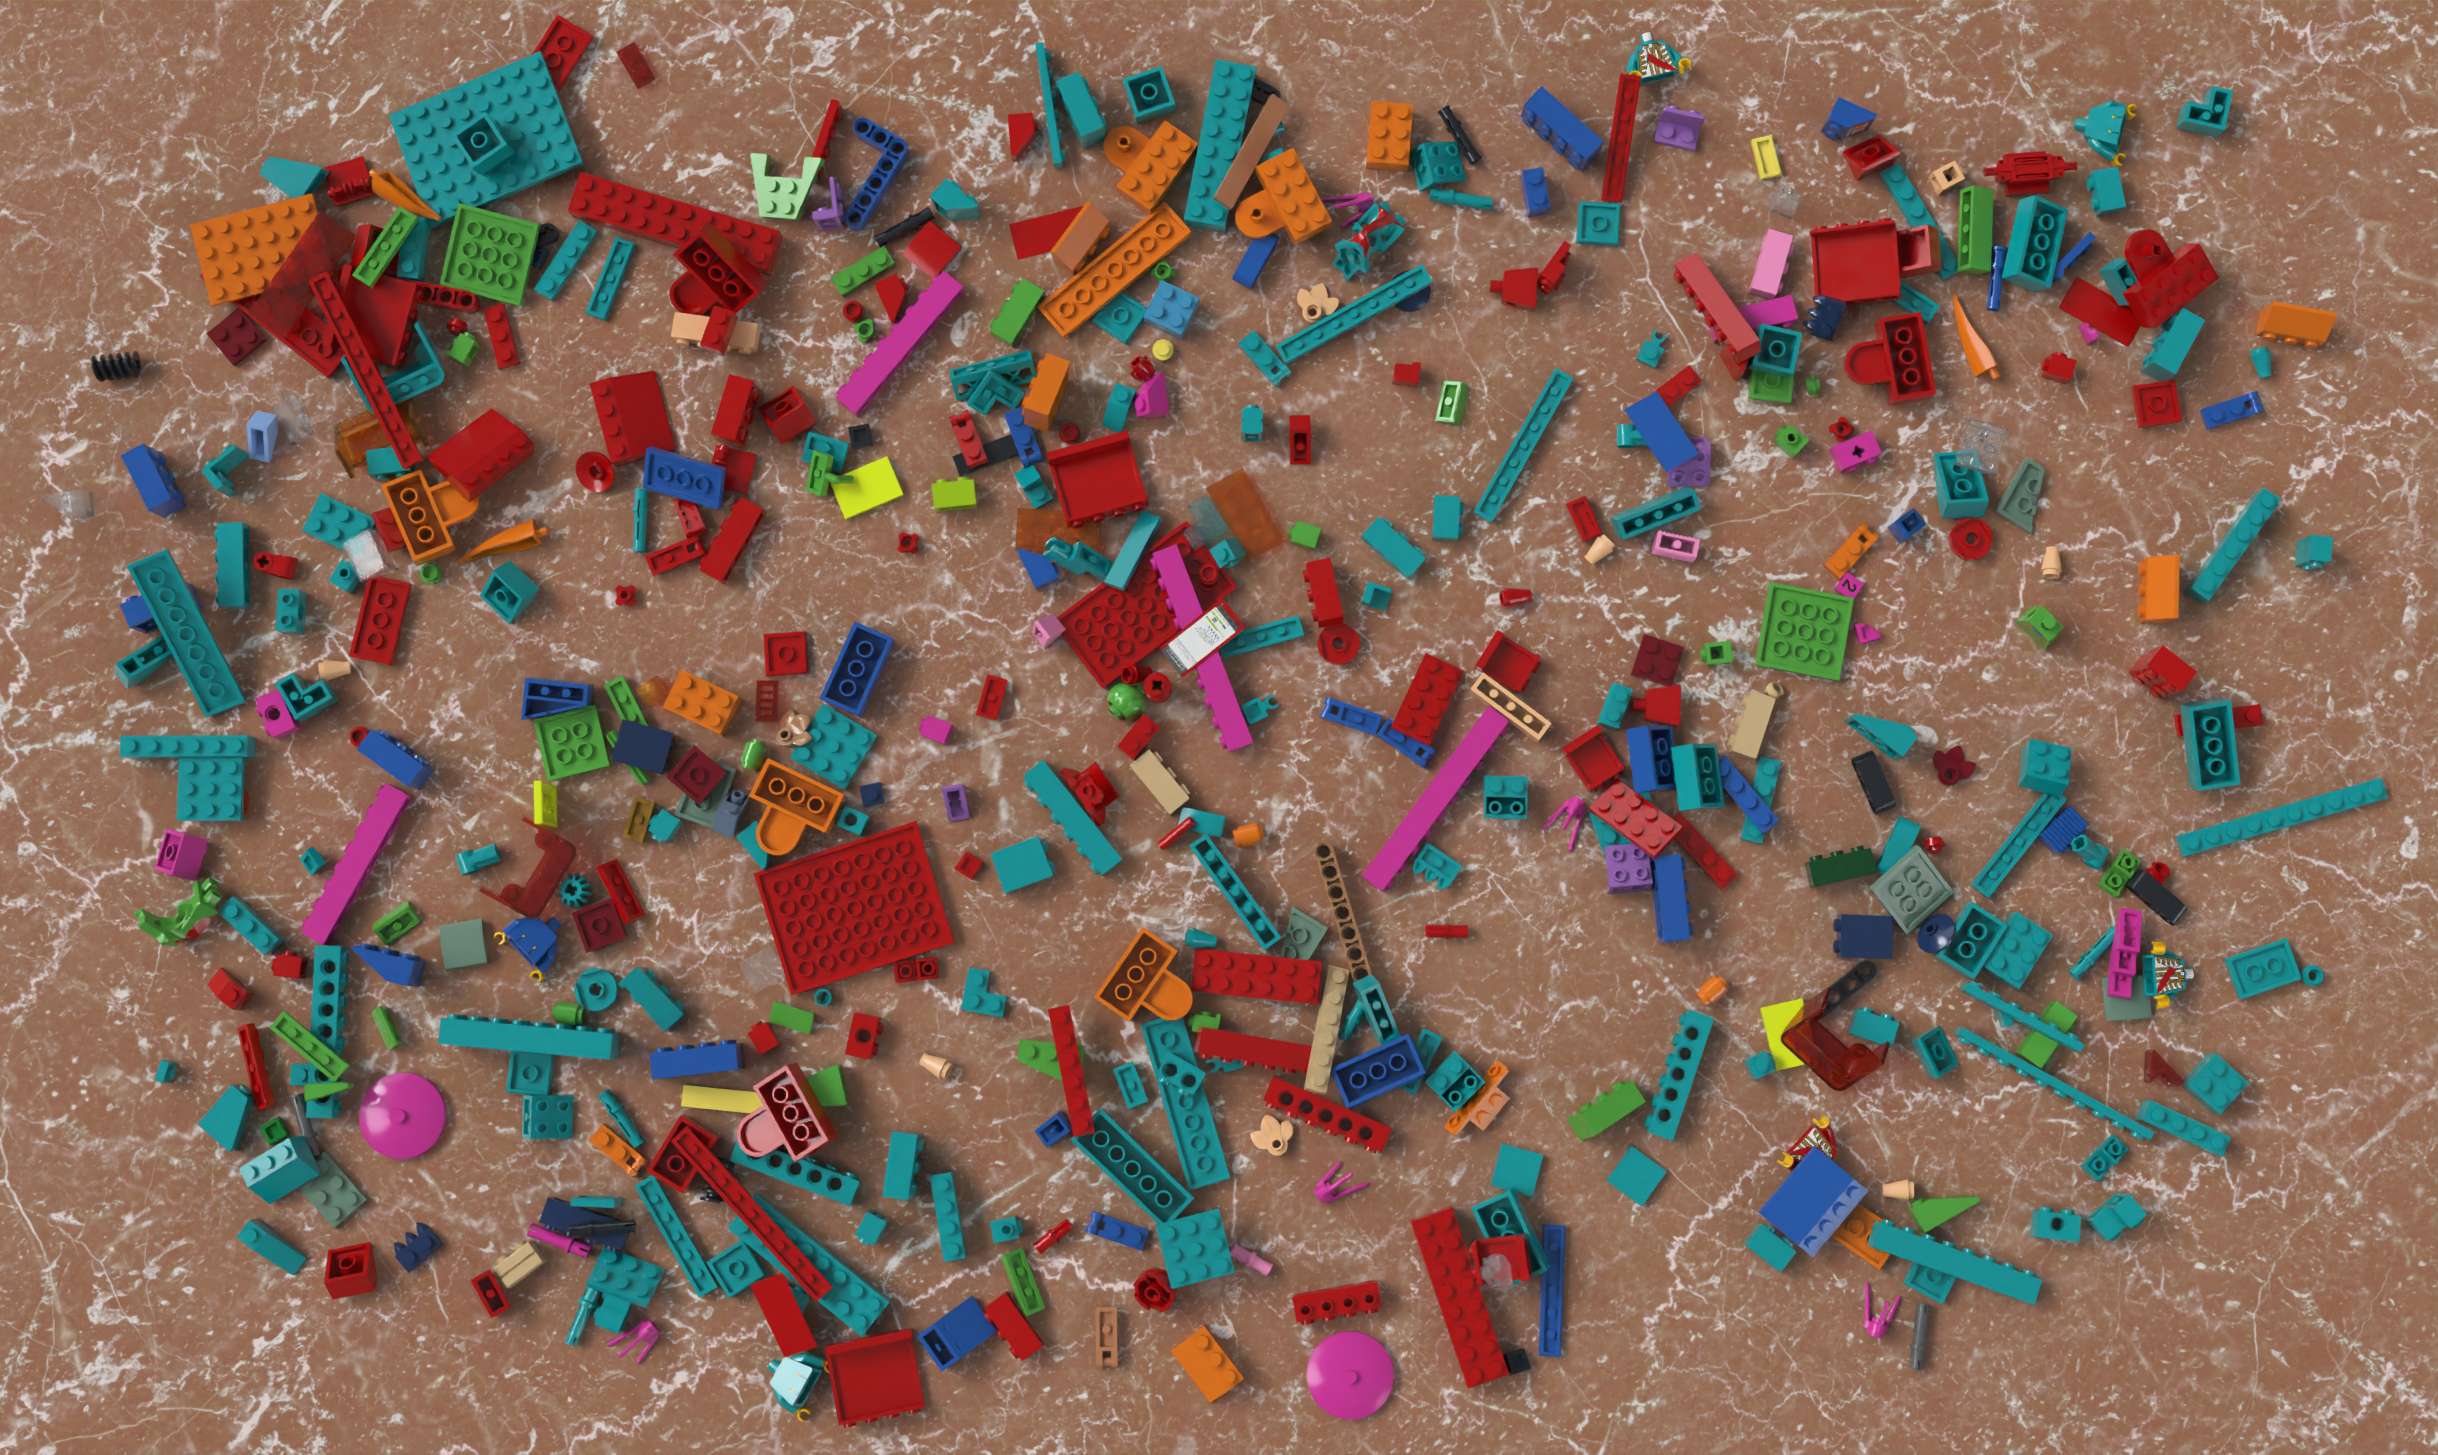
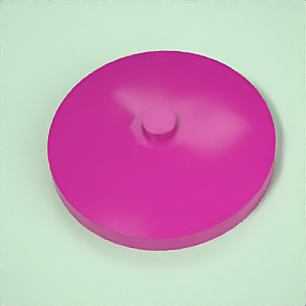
M395 1073L377 1081L365 1094L359 1112L360 1128L368 1144L378 1153L394 1159L413 1158L430 1150L442 1136L447 1120L446 1104L439 1089L427 1078L414 1073Z
M1342 1331L1328 1336L1314 1349L1308 1362L1307 1382L1313 1399L1324 1411L1341 1419H1359L1374 1413L1385 1403L1393 1385V1367L1387 1351L1376 1339L1362 1332Z

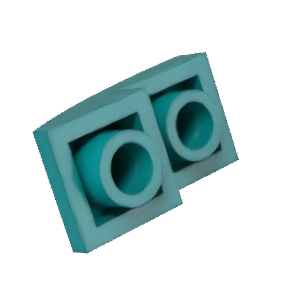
M1182 806L1178 825L1190 816L1196 822V825L1190 829L1191 831L1207 833L1217 837L1223 836L1227 816Z
M2111 1134L2088 1156L2080 1167L2095 1182L2099 1181L2109 1168L2117 1164L2129 1149L2114 1134Z

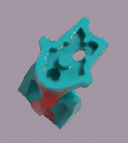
M1385 201L1380 204L1375 202L1352 227L1351 230L1358 233L1356 236L1346 241H1339L1335 245L1337 256L1332 265L1342 271L1346 281L1357 270L1366 273L1370 268L1368 261L1371 254L1375 252L1382 254L1405 230L1403 227L1405 219L1400 215H1396L1393 218L1388 213L1390 206ZM1366 223L1367 226L1363 229L1361 226ZM1381 236L1386 237V241H1383Z

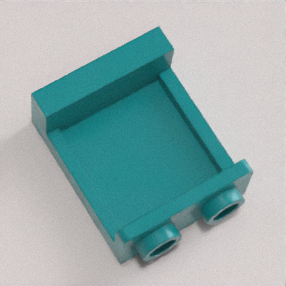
M1037 836L990 853L1005 894L1054 877L1053 872L1056 869L1052 859L1048 860L1045 852H1048L1049 849L1045 839L1041 840Z

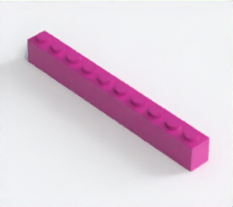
M1177 544L1152 553L1153 558L1150 559L1153 570H1158L1161 578L1158 579L1161 590H1166L1168 598L1165 601L1169 611L1174 610L1176 618L1173 621L1178 631L1190 624L1203 611ZM1217 650L1193 670L1196 669L1199 677L1196 678L1200 690L1204 689L1207 697L1204 698L1208 710L1212 709L1214 717L1211 718L1215 729H1220L1222 737H1219L1222 748H1227L1228 752L1251 744L1253 741Z
M1490 706L1487 707L1361 876L1363 879L1381 892L1384 888L1387 891L1395 882L1392 877L1397 871L1401 874L1408 864L1405 862L1407 857L1416 854L1421 847L1418 845L1422 837L1427 839L1434 830L1431 828L1434 821L1436 820L1439 823L1446 814L1443 810L1445 806L1454 803L1459 796L1456 794L1460 786L1462 788L1466 787L1471 780L1469 774L1472 770L1477 772L1484 763L1481 760L1484 754H1490L1496 747L1495 739L1498 736L1502 738L1509 729L1506 726L1509 722L1508 719Z

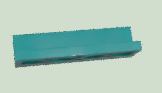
M1030 349L949 369L957 401L970 398L976 390L975 388L978 387L979 381L985 377L990 369L999 375L1005 373L1011 375L1009 381L1017 386L1030 383L1033 377H1037ZM1030 367L1031 376L1022 377L1018 375L1021 369ZM965 383L971 386L968 391L959 393L957 385Z

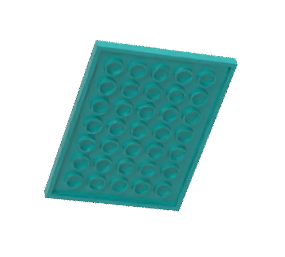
M541 51L389 115L418 197L441 217L440 221L427 218L431 228L455 219L458 203L480 209L584 165ZM487 112L494 119L515 153L481 176L471 167L451 135L482 113Z

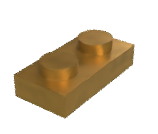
M634 796L622 837L641 843L645 842L656 802Z

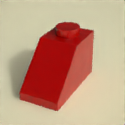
M1032 112L1008 115L1012 161L1019 159L1036 139L1035 132H1039L1038 119H1034Z
M897 273L874 283L892 325L899 320L907 299L905 291L908 290L904 278L899 279Z
M1310 415L1289 416L1290 465L1311 464Z
M222 967L207 984L214 995L232 1010H242L255 994Z

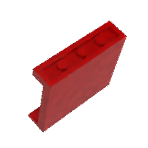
M1882 218L1878 222L1870 223V221H1859L1857 225L1850 226L1847 223L1837 224L1834 228L1818 226L1814 230L1809 231L1812 243L1815 296H1829L1845 301L1846 305L1902 299L1897 225L1895 220Z
M344 264L337 289L373 360L401 367L407 358L406 347L412 339L413 332L411 329L418 317L417 306L423 298V286L381 275L373 288H370L352 276L357 269L356 267ZM328 322L322 345L343 351Z
M1128 430L1046 452L1067 528L1078 529L1086 523H1100L1105 518L1111 516L1114 518L1121 517L1126 512H1139L1149 506L1148 497H1146L1130 444Z
M911 1328L825 1345L839 1425H843L844 1428L856 1426L858 1421L865 1420V1423H872L878 1421V1417L881 1416L891 1419L899 1417L900 1412L908 1411V1414L921 1412L920 1408L925 1407Z

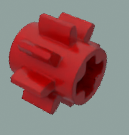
M1146 355L1144 357L1138 356L1130 364L1132 369L1130 375L1139 382L1142 380L1148 381L1155 374V370L1152 367L1156 363Z

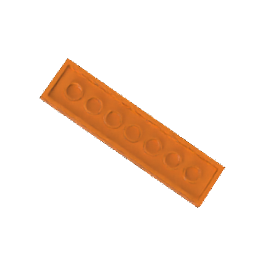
M1164 202L1039 304L1037 309L1061 337L1065 339L1191 236L1192 231L1170 206Z

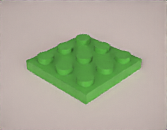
M596 704L534 719L547 781L551 782L611 766Z

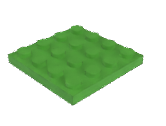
M458 203L439 285L467 290L473 294L522 306L541 225Z
M1770 582L1754 665L1838 682L1840 680L1854 598Z

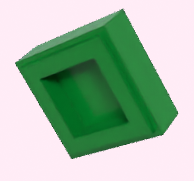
M280 1116L259 1127L269 1146H273L290 1135Z

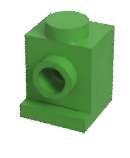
M467 332L464 334L460 333L459 337L453 340L451 351L446 350L445 354L451 359L469 367L480 345L475 341V336Z
M1789 424L1787 427L1782 426L1774 434L1777 438L1773 443L1792 459L1810 439L1804 437ZM1788 435H1790L1792 438H1794V441H1793V442H1790V441L1788 440V438H1787Z
M1731 641L1705 643L1703 649L1699 650L1700 661L1705 662V666L1732 663ZM1712 651L1717 652V658L1711 657Z
M1200 1011L1199 1015L1191 1013L1188 1026H1191L1194 1032H1198V1026L1218 1030L1221 1015L1217 1014L1216 1018H1213V1013Z

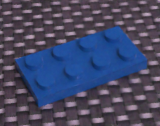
M650 446L646 448L643 488L714 509H720L723 501L726 468Z

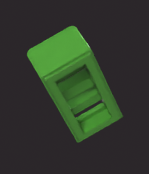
M308 1083L305 1085V1101H314L349 1090L354 1087V1083Z

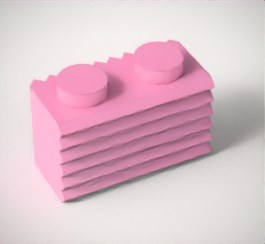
M1660 530L1654 537L1651 554L1693 563L1697 557L1700 540L1699 538L1695 539L1693 537L1691 539V537L1687 538L1686 536L1674 535V533L1670 534V532L1666 533Z

